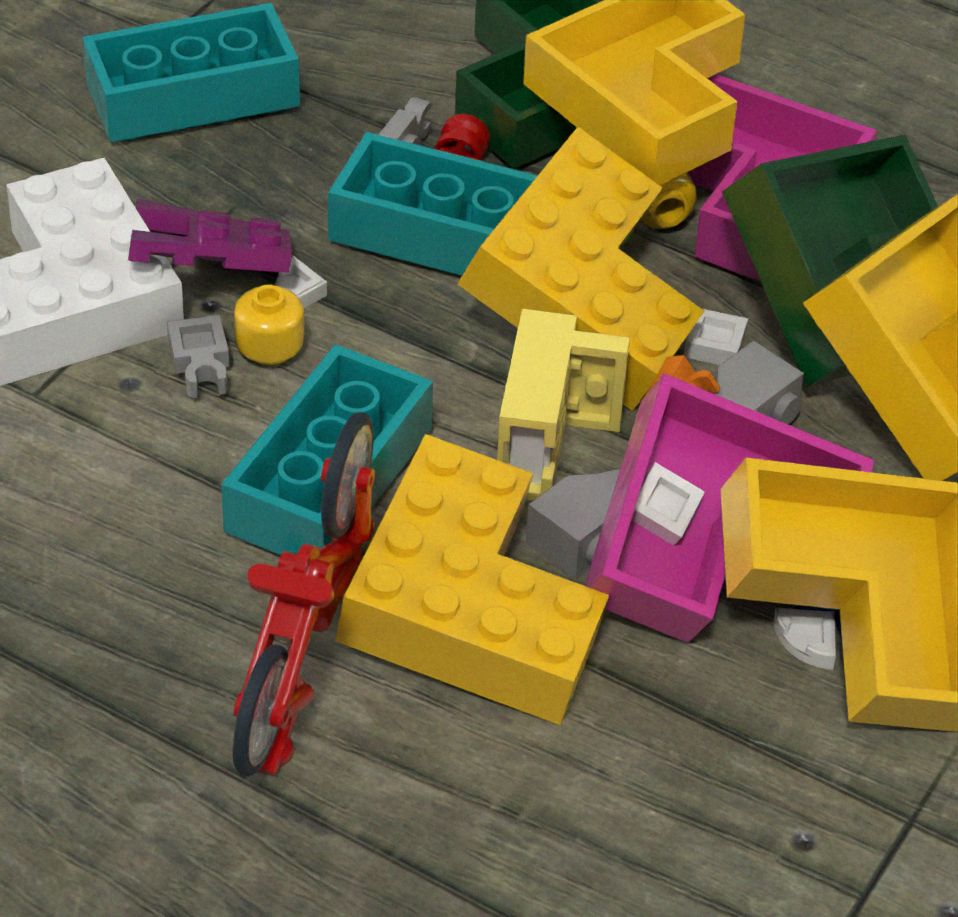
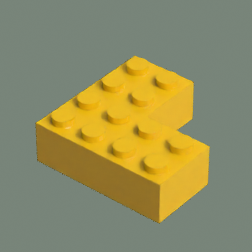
M604 0L526 35L523 84L576 127L584 130L658 185H662L731 151L737 101L707 78L740 63L746 14L727 0Z
M579 127L575 129L482 243L457 285L517 328L522 309L576 315V331L630 337L623 405L631 411L635 409L649 390L665 359L674 356L705 312L620 250L663 187Z
M958 194L918 219L803 302L818 327L822 330L882 420L902 446L912 464L924 479L939 481L958 472Z
M425 434L344 595L335 641L561 726L596 639L609 595L505 557V553L522 518L533 477L532 472Z
M745 458L721 488L727 598L840 609L848 721L958 732V483Z

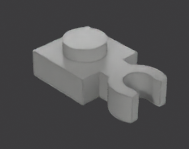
M412 97L406 104L405 109H398L378 135L421 146V138H424L431 128V122L425 121L424 118L432 107V102Z
M220 315L167 321L168 341L175 373L185 372L188 396L190 398H198L197 385L203 381L214 382L217 385L219 395L226 394V367H229V350Z

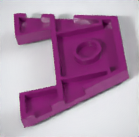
M136 198L135 208L149 230L181 234L187 237L132 229L128 261L148 263L149 255L151 254L172 257L174 265L193 266L194 258L223 262L222 267L229 269L289 273L292 257L289 230L281 229V223L277 221L251 218L250 222L229 218V215L209 210L196 211Z

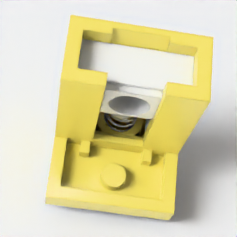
M522 309L499 416L497 460L533 473L526 500L533 501L554 486L565 425L620 432L630 337L576 331V315Z

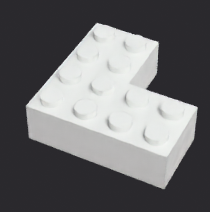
M105 158L82 162L75 166L6 184L12 233L23 252L0 259V386L167 336V321L184 319L182 283L167 258L150 254L148 263L128 261L132 229L150 231Z

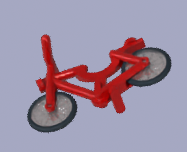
M355 413L347 420L337 439L331 459L326 458L322 467L321 481L324 482L321 505V523L324 533L332 538V542L321 548L304 543L297 554L283 551L278 567L255 564L247 572L250 587L257 592L271 595L242 692L238 694L234 705V716L237 717L233 738V764L236 771L242 776H252L259 772L276 777L279 767L284 766L291 760L294 753V745L290 735L298 713L308 706L314 698V690L311 685L305 683L299 675L312 630L324 632L330 627L339 603L343 601L344 595L362 561V543L369 541L372 537L375 522L371 519V488L375 478V470L370 467L374 445V428L370 416L366 413ZM274 639L289 642L288 651L281 645H272Z

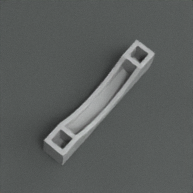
M752 341L718 366L716 381L721 388L719 392L714 394L789 424L797 416L802 406L800 393L804 373L757 342ZM620 469L597 474L568 475L529 503L526 544L575 580L589 571Z

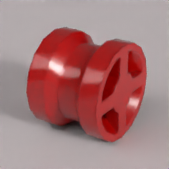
M453 115L443 125L441 137L437 140L434 149L483 161V154L490 143V132L480 119L472 115Z

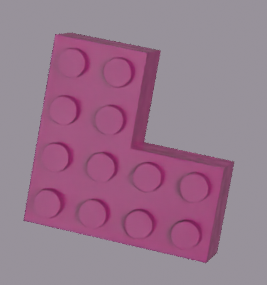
M715 74L707 79L737 101L731 151L688 171L694 184L714 191L700 209L694 257L761 281L722 191L761 163L875 141L877 130Z
M663 373L640 403L584 586L609 595L605 610L688 643L713 620L726 574L721 488L745 458L872 472L874 460ZM655 462L705 491L682 538L674 546L631 521L644 476Z

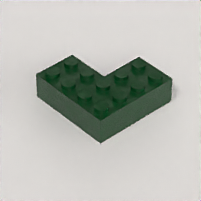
M476 0L474 36L496 54L456 71L455 115L467 114L480 119L490 132L488 147L513 169L561 148L577 128L523 84L526 35L604 0Z
M906 134L761 163L722 191L800 371L804 373L803 378L807 387L852 374L818 327L803 302L918 219L938 207Z

